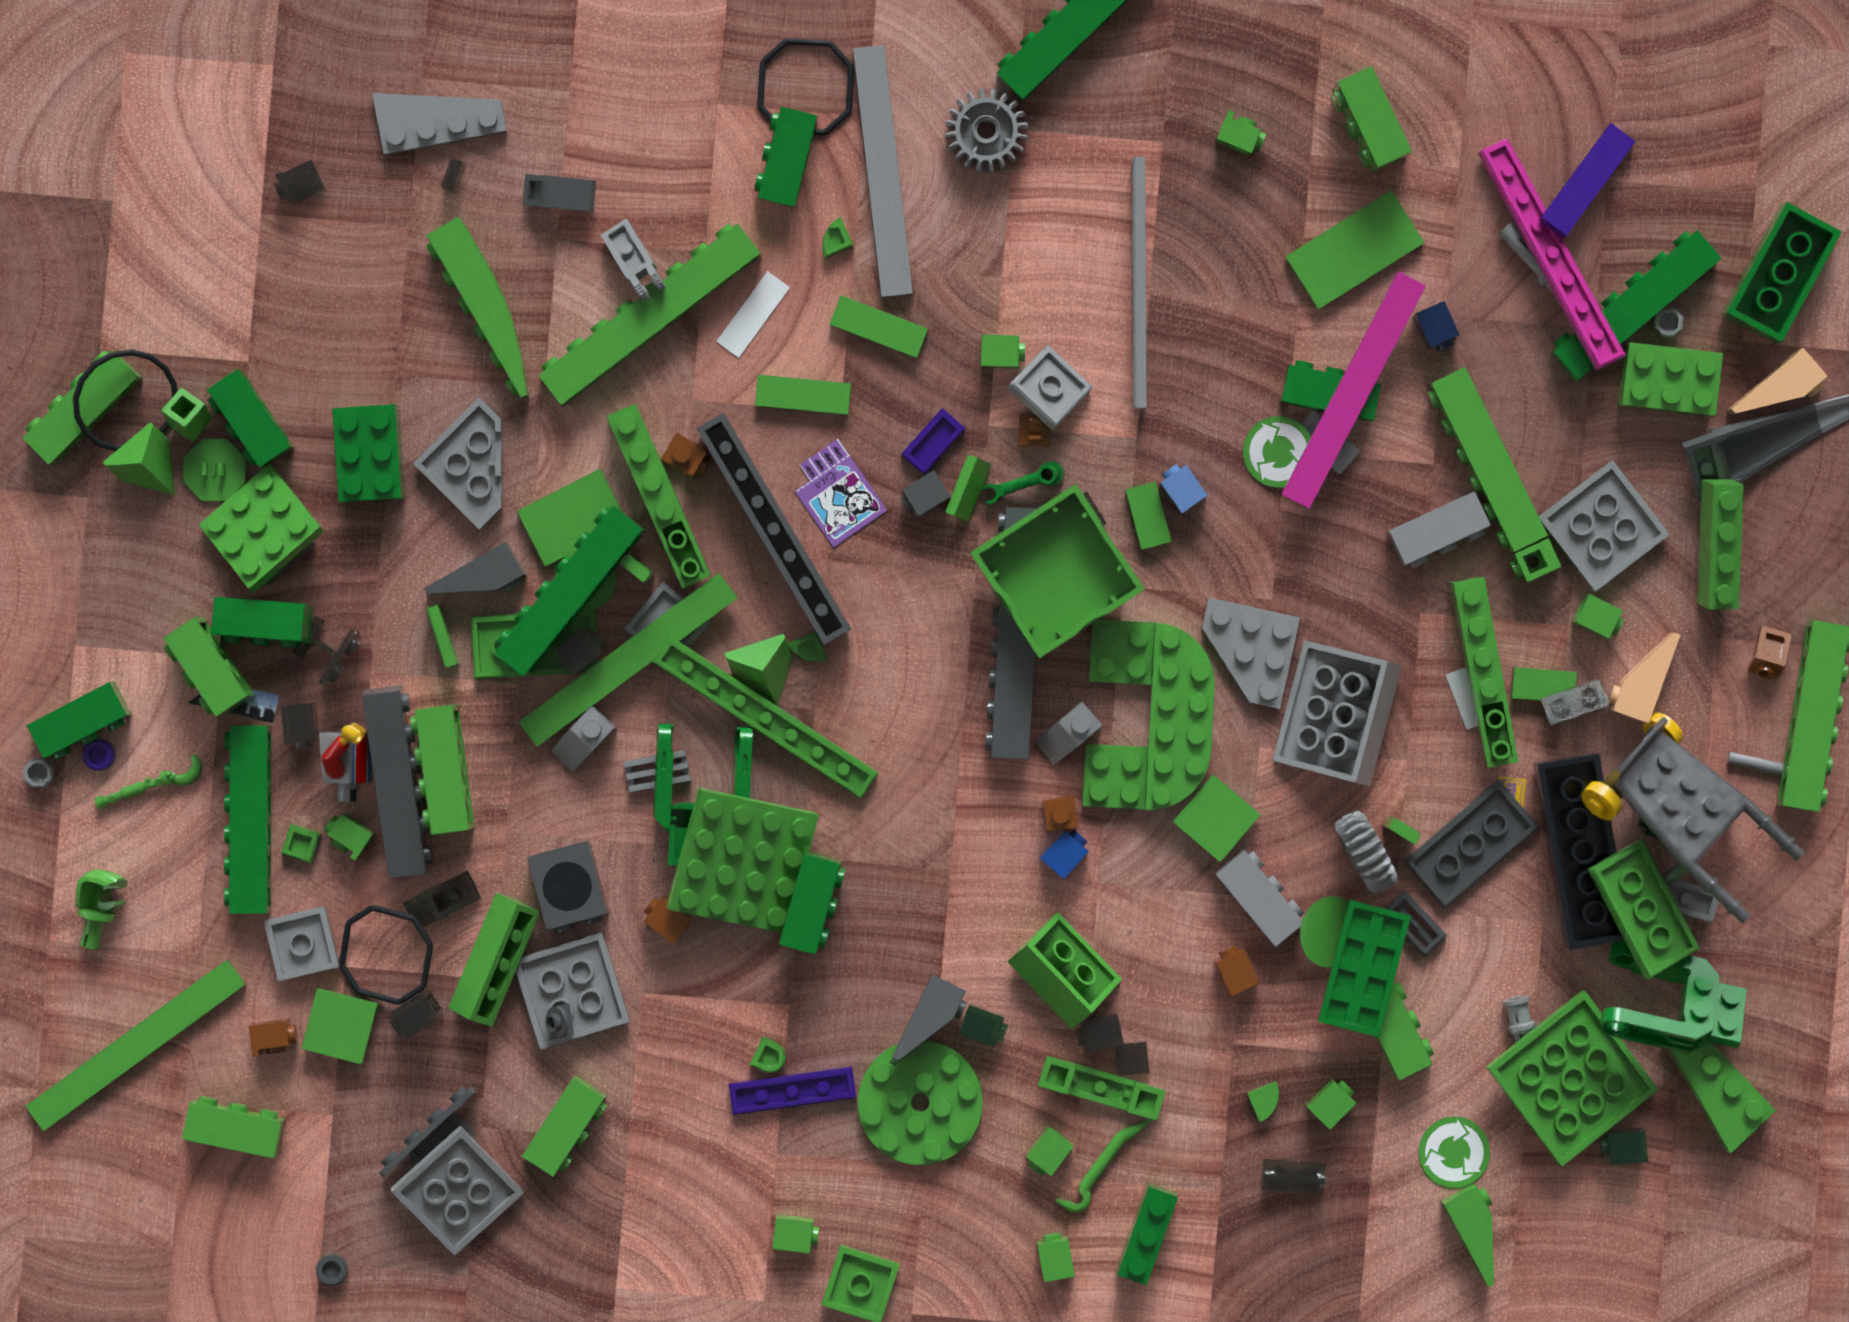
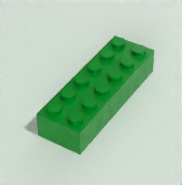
M612 506L611 509L603 508L593 521L597 524L591 533L585 531L574 544L577 551L571 558L565 556L554 569L557 575L552 582L544 581L534 594L538 598L531 607L525 605L514 619L518 622L512 631L505 630L494 643L498 647L494 654L521 676L529 677L620 565L619 562L622 558L629 554L646 533L644 528L618 507Z

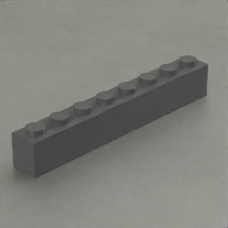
M722 413L696 428L823 644L826 645L851 630L852 628L726 415Z
M1006 507L1005 513H999L998 532H1003L1037 509ZM1000 600V607L993 608V625L999 627L998 638H992L991 657H997L996 669H990L989 688H995L994 701L988 700L987 719H993L992 732L986 731L985 750L991 751V757L1029 759L1035 652Z

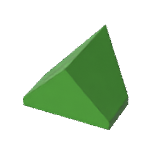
M151 422L103 461L104 465L122 482L175 495L170 441Z
M784 633L725 653L733 677L778 706L792 660V654Z

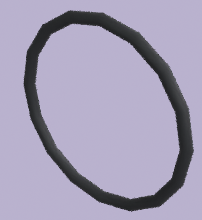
M133 349L110 352L92 362L79 378L73 395L74 419L83 435L97 446L117 451L121 447L102 442L90 433L80 416L79 397L84 382L98 366L118 357L136 356L150 360L163 370L171 385L173 397L178 392L177 383L168 366L152 354ZM167 421L159 428L162 433L169 427Z

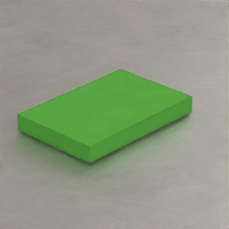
M598 469L518 510L517 513L544 566L547 567L577 551L574 544L585 531L591 533L597 524L593 521L603 508L611 509L612 506H615L620 510L622 509L602 470Z

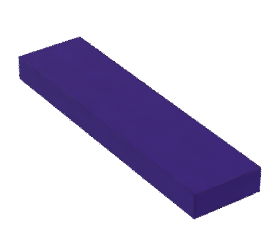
M1610 123L1539 220L1564 239L1636 141Z
M852 1066L729 1083L733 1115L857 1097Z

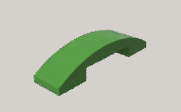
M1046 1056L1037 1086L1081 1097L1156 1121L1166 1092L1163 1089L1133 1079L1051 1056Z

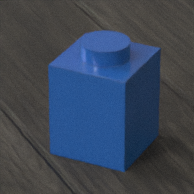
M1064 829L1040 856V859L1060 877L1065 879L1089 852L1084 847L1088 841L1075 830L1069 834Z

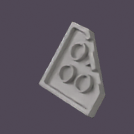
M479 397L413 464L481 530L502 509V419Z
M1208 598L1201 628L1237 682L1244 696L1250 703L1280 709L1300 617Z

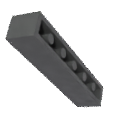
M402 685L366 689L362 694L388 876L390 879L426 874L429 868L428 864H433L431 845L426 846L424 834L429 833V828H425L423 815L421 816L420 804L424 803V797H421L419 785L416 783L415 773H420V766L416 764L415 754L412 755L411 743L415 742V735L412 733L411 724H408L406 712H411L409 693L403 694Z

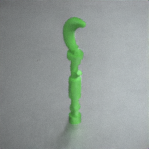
M193 755L191 757V767L186 773L176 774L172 773V771L164 770L160 772L161 776L154 780L146 777L144 783L140 781L121 788L119 792L111 793L105 797L102 795L94 798L95 804L98 809L107 807L106 804L114 803L122 798L127 800L145 793L147 789L161 786L163 783L166 786L171 783L180 786L190 785L197 781L201 775V761L197 755Z

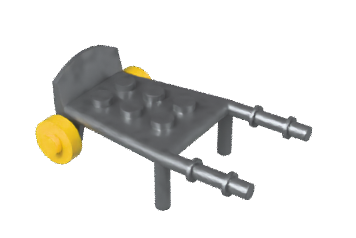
M1653 713L1650 722L1643 723L1645 737L1642 742L1617 768L1606 776L1603 783L1591 782L1581 794L1582 801L1592 814L1603 820L1610 821L1622 810L1620 799L1624 798L1679 862L1664 874V880L1672 884L1686 873H1689L1704 887L1703 891L1705 893L1708 891L1727 909L1726 913L1728 915L1732 914L1741 923H1744L1751 914L1740 905L1742 901L1740 899L1736 901L1717 883L1718 878L1715 877L1713 879L1698 865V862L1743 811L1758 824L1757 829H1763L1781 846L1780 850L1782 852L1786 851L1795 860H1798L1805 851L1794 842L1795 838L1793 836L1790 838L1771 820V815L1767 816L1747 796L1679 744L1683 741V733L1675 721L1662 713Z

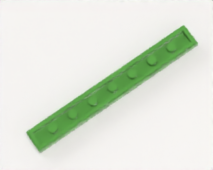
M720 573L716 574L518 721L538 747L651 663L669 635L678 641L682 640L738 597Z
M669 635L652 662L860 799L877 776L878 772L672 636Z
M227 959L25 1107L43 1131L47 1130L245 986V981L229 959Z

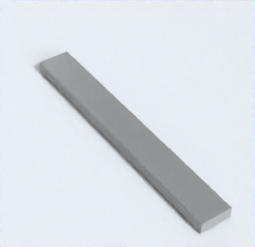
M884 45L853 48L881 296L884 298L910 295L913 292Z
M1134 157L1131 161L1134 410L1147 408L1145 157Z

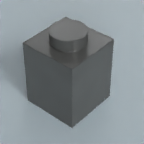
M934 470L902 489L905 496L900 499L909 514L916 512L918 517L951 497Z

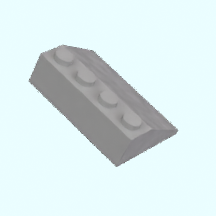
M1304 640L1272 761L1371 786L1402 665Z

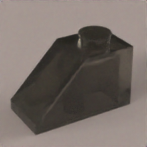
M467 870L403 902L408 914L414 915L422 927H425L481 899V896Z

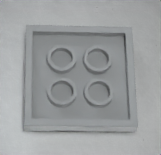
M1613 460L1539 516L1544 528L1594 592L1670 535Z
M603 932L521 957L516 974L540 1050L630 1022ZM569 1004L574 1035L556 1038L551 1035L545 1026L547 1011L557 1005Z
M461 1126L454 1130L391 1187V1192L454 1256L524 1194L523 1189Z

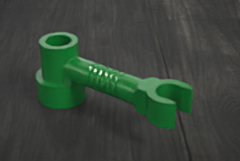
M1049 461L1042 464L1037 472L1027 476L1025 475L1024 477L1016 478V480L1013 479V481L1010 480L998 485L994 483L986 484L981 490L993 488L996 496L985 503H996L1002 496L1041 483L1046 486H1056L1063 481L1065 471L1060 463ZM1047 469L1053 472L1051 480L1047 479L1045 475Z

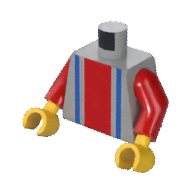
M352 723L345 726L341 732L319 733L322 780L324 783H338V802H356L357 783H368L372 780L373 768L368 734L363 727Z

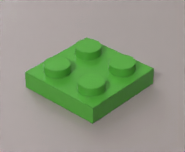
M840 1244L821 1305L872 1322H881L900 1263Z

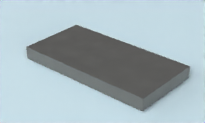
M1497 779L1410 854L1404 862L1438 902L1446 908L1537 830L1539 826Z

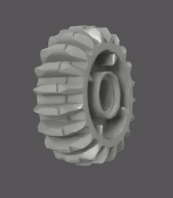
M983 88L979 89V99H974L972 92H968L966 94L969 101L968 104H965L960 98L956 100V104L961 108L960 112L952 108L949 110V114L956 118V120L945 121L946 127L954 128V131L944 134L945 139H955V142L948 145V150L954 151L959 148L960 151L955 155L954 159L958 162L966 156L968 158L964 165L966 169L971 167L973 161L977 162V173H981L983 164H988L989 173H994L993 163L998 162L1001 170L1006 169V163L1003 159L1007 157L1010 162L1015 163L1017 159L1011 152L1015 150L1018 153H1023L1024 148L1017 144V141L1026 142L1028 140L1027 135L1019 133V130L1028 129V123H1018V120L1025 116V112L1022 110L1014 114L1013 110L1018 106V102L1014 100L1009 106L1006 105L1007 93H1004L1000 100L995 99L996 89H991L990 98H985ZM983 123H990L994 126L996 132L993 137L984 139L978 135V127Z
M1357 810L1353 813H1348L1342 819L1335 822L1338 837L1369 891L1373 893L1384 891L1390 888V885L1397 882L1395 868L1376 832L1362 812Z

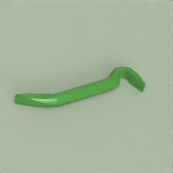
M1148 1118L1128 1126L1115 1134L1080 1182L1078 1192L1083 1197L1080 1203L1057 1198L1055 1201L1072 1213L1086 1210L1091 1202L1090 1189L1123 1144L1149 1124L1152 1119Z

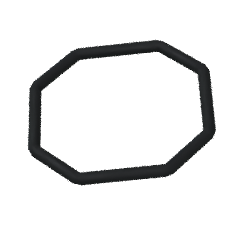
M784 39L760 61L758 109L771 123L772 114L763 105L766 63L787 44L829 47L848 68L846 110L825 129H815L814 135H827L846 119L852 111L853 64L831 41Z
M370 905L345 923L339 958L340 969L357 994L396 1005L403 1004L422 992L427 986L433 943L414 915L377 905ZM372 911L412 921L427 945L421 985L399 999L361 989L345 965L351 925Z

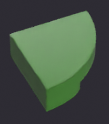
M841 217L831 223L824 235L822 248L825 259L854 247Z
M817 632L788 642L791 650L798 657L806 661L824 662L828 660Z
M1273 1081L1247 1093L1259 1122L1267 1119L1273 1113L1278 1103L1279 1090L1277 1082Z

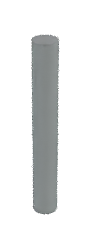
M1729 752L1727 764L1780 776L1782 774L1783 763Z

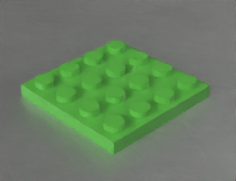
M698 787L666 907L672 911L782 933L805 852L810 850L819 815L812 811Z
M1581 990L1485 1067L1556 1163L1561 1167L1659 1090L1622 1039L1606 1035L1600 1030L1602 1013L1584 990Z

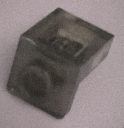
M312 160L284 173L279 172L275 174L278 182L274 183V187L282 201L287 199L291 205L326 189Z

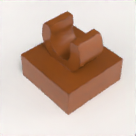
M1019 414V446H1050V428L1035 414Z

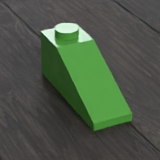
M1473 1183L1441 1200L1484 1282L1490 1287L1494 1285L1492 1213L1488 1206L1493 1203L1485 1188L1483 1187L1479 1190Z

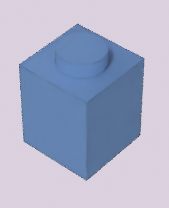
M1175 464L1161 474L1165 480L1159 484L1180 514L1208 496L1187 465L1179 468Z

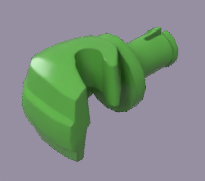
M94 869L85 873L78 880L75 907L78 908L77 914L85 919L82 938L79 944L81 947L94 950L99 949L103 924L114 921L115 913L113 910L125 903V900L113 901L110 896L111 891L127 887L128 881L119 874L107 870Z

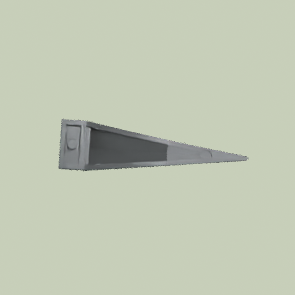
M1849 394L1711 429L1708 434L1682 442L1696 498L1701 501L1702 480L1733 479L1742 483L1793 450L1849 420Z

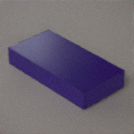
M942 408L901 455L925 475L966 428Z

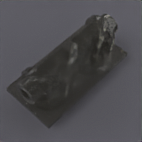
M1600 679L1540 699L1545 710V719L1548 725L1550 724L1551 726L1610 706Z
M1263 1159L1261 1190L1324 1194L1326 1163Z

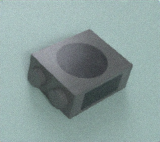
M590 840L527 857L546 930L554 928L555 933L574 929L572 923L584 920L585 925L604 921L602 915L609 913Z

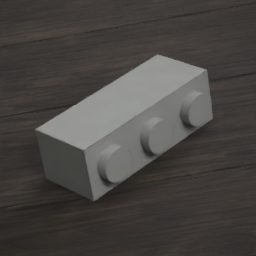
M1471 492L1387 531L1401 564L1407 565L1410 563L1411 567L1414 568L1429 561L1427 555L1438 550L1440 555L1456 549L1457 545L1455 542L1467 537L1470 542L1486 535L1484 528L1491 525L1476 492Z
M1241 850L1218 869L1215 875L1276 947L1301 927L1302 919L1300 917L1304 912L1293 899L1289 902L1284 899L1280 894L1284 888L1273 875L1267 878L1261 871L1264 863L1254 851L1247 854L1245 850Z

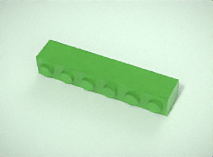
M1466 367L1429 384L1431 391L1427 392L1428 398L1434 409L1440 408L1445 418L1441 420V424L1447 436H1454L1458 447L1455 448V453L1462 465H1468L1472 473L1468 478L1476 493L1481 492L1486 503L1482 505L1483 510L1489 521L1495 520L1500 530L1496 532V536L1502 548H1509L1511 553L1516 552L1548 536Z
M1817 620L1807 621L1776 806L1820 812V806L1824 807L1826 804L1827 788H1824L1825 776L1830 775L1833 764L1832 757H1829L1830 746L1835 745L1838 728L1834 726L1835 716L1840 714L1843 704V696L1839 695L1841 683L1846 682L1848 665H1844L1846 652L1849 653V626Z

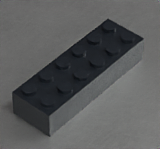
M1592 752L1533 763L1564 947L1571 950L1623 941L1624 938L1588 871L1592 866L1616 853L1611 820H1603L1592 814L1581 798L1582 792L1591 782H1604L1600 754Z

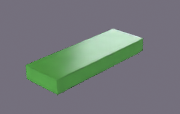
M840 295L829 324L914 358L918 357L928 331L925 327Z
M758 375L755 406L848 415L851 384Z

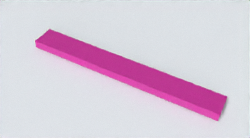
M1508 138L1481 150L1478 155L1595 370L1598 371L1623 359L1626 355L1562 237L1539 220L1546 208Z
M1399 271L1397 272L1281 495L1310 509L1426 285Z

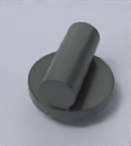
M569 1004L557 1005L547 1011L545 1026L552 1036L559 1038L574 1035Z

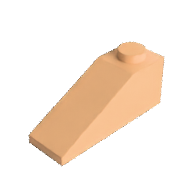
M1804 348L1798 349L1728 408L1727 411L1732 415L1801 398L1806 394L1811 398L1824 387L1821 382L1828 376Z
M1669 633L1619 681L1618 686H1612L1607 699V703L1611 704L1610 711L1643 723L1650 722L1680 634Z

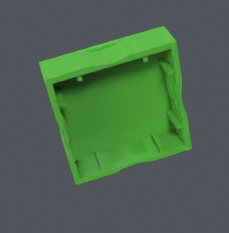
M1077 484L970 553L1038 658L1046 655L1090 624L1145 590L1122 553L1116 548L1102 527L1100 519Z

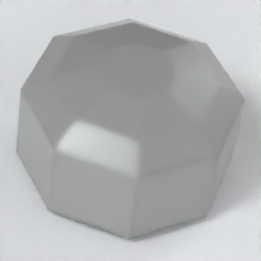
M1664 307L1653 316L1652 328L1660 337L1672 338L1683 329L1684 317L1676 308Z
M46 758L31 759L23 767L24 781L32 788L47 787L55 779L54 766Z

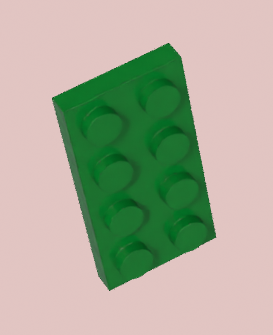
M1349 899L1318 1022L1375 1037L1380 1036L1411 915Z

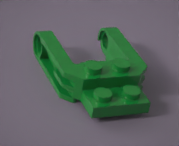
M658 723L653 817L669 833L667 865L677 866L694 802L671 804L674 755L672 752V737L674 724ZM736 727L732 795L750 798L752 727Z
M1617 941L1610 945L1608 962L1618 967L1633 970L1632 973L1642 975L1626 942ZM1689 955L1653 977L1683 984L1678 1021L1620 1007H1609L1602 1011L1600 1030L1612 1037L1690 1054L1700 1048L1707 1041L1738 1048L1742 1038L1747 989L1719 983V974L1706 959Z

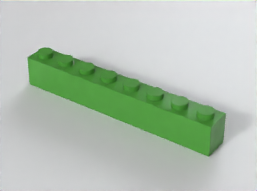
M729 223L715 234L718 239L707 246L704 242L690 253L693 258L684 265L679 261L665 272L668 277L663 280L666 288L660 291L653 282L645 286L649 293V299L643 301L640 297L634 303L630 299L615 310L618 314L609 322L606 318L602 319L590 329L593 332L592 335L584 341L579 337L566 347L568 351L566 355L559 360L554 356L541 366L543 372L538 376L561 406L564 407L762 256L738 223L733 227Z

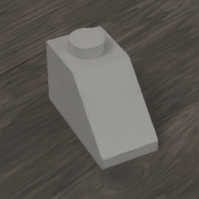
M1080 701L1034 742L1055 765L1097 731L1102 724L1087 706Z
M591 706L551 751L574 772L611 734L616 726L595 706Z

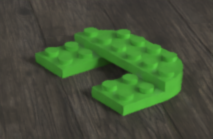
M1098 619L1092 623L1089 682L1152 685L1148 747L1085 744L1082 806L1157 810L1170 807L1184 800L1198 787L1209 766L1215 691L1212 665L1201 645L1192 636L1177 627L1156 622Z

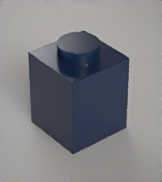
M1445 301L1413 315L1427 349L1436 347L1437 352L1455 344L1453 338L1459 336V332Z

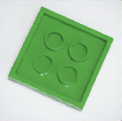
M270 464L265 466L199 524L201 529L253 593L324 532V529Z

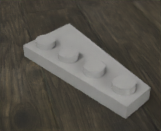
M372 93L385 156L508 132L501 100Z

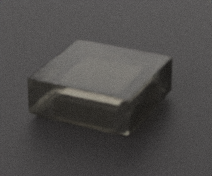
M450 159L441 183V188L453 194L456 193L465 168V164L462 161Z
M1146 1041L1115 1044L1118 1076L1150 1073Z

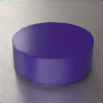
M97 739L84 747L83 761L92 770H105L115 760V749L110 742Z

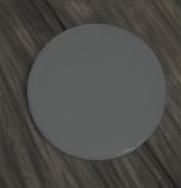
M330 1253L323 1256L316 1266L318 1279L328 1286L340 1284L348 1274L347 1261L339 1254Z

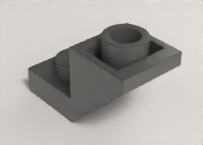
M525 174L523 205L594 212L596 181Z

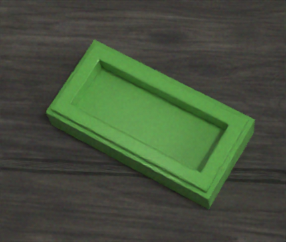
M972 455L967 456L945 513L969 522L992 464Z
M1156 481L1125 489L1141 550L1172 542Z
M626 554L619 562L643 583H648L654 576V572L631 554Z
M441 605L427 608V614L444 666L448 668L459 665L460 662Z
M1513 667L1511 698L1574 703L1577 672Z
M1388 816L1383 824L1384 827L1416 845L1421 837L1418 831L1392 816Z

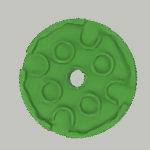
M929 1040L894 1066L889 1062L898 1045L895 1044L873 1060L861 1081L858 1094V1111L863 1129L871 1142L880 1151L899 1162L913 1165H928L946 1160L958 1153L970 1141L979 1125L983 1099L978 1077L972 1066L960 1053L943 1043ZM924 1094L928 1097L929 1106L926 1110L918 1111L912 1107L911 1100L914 1095Z

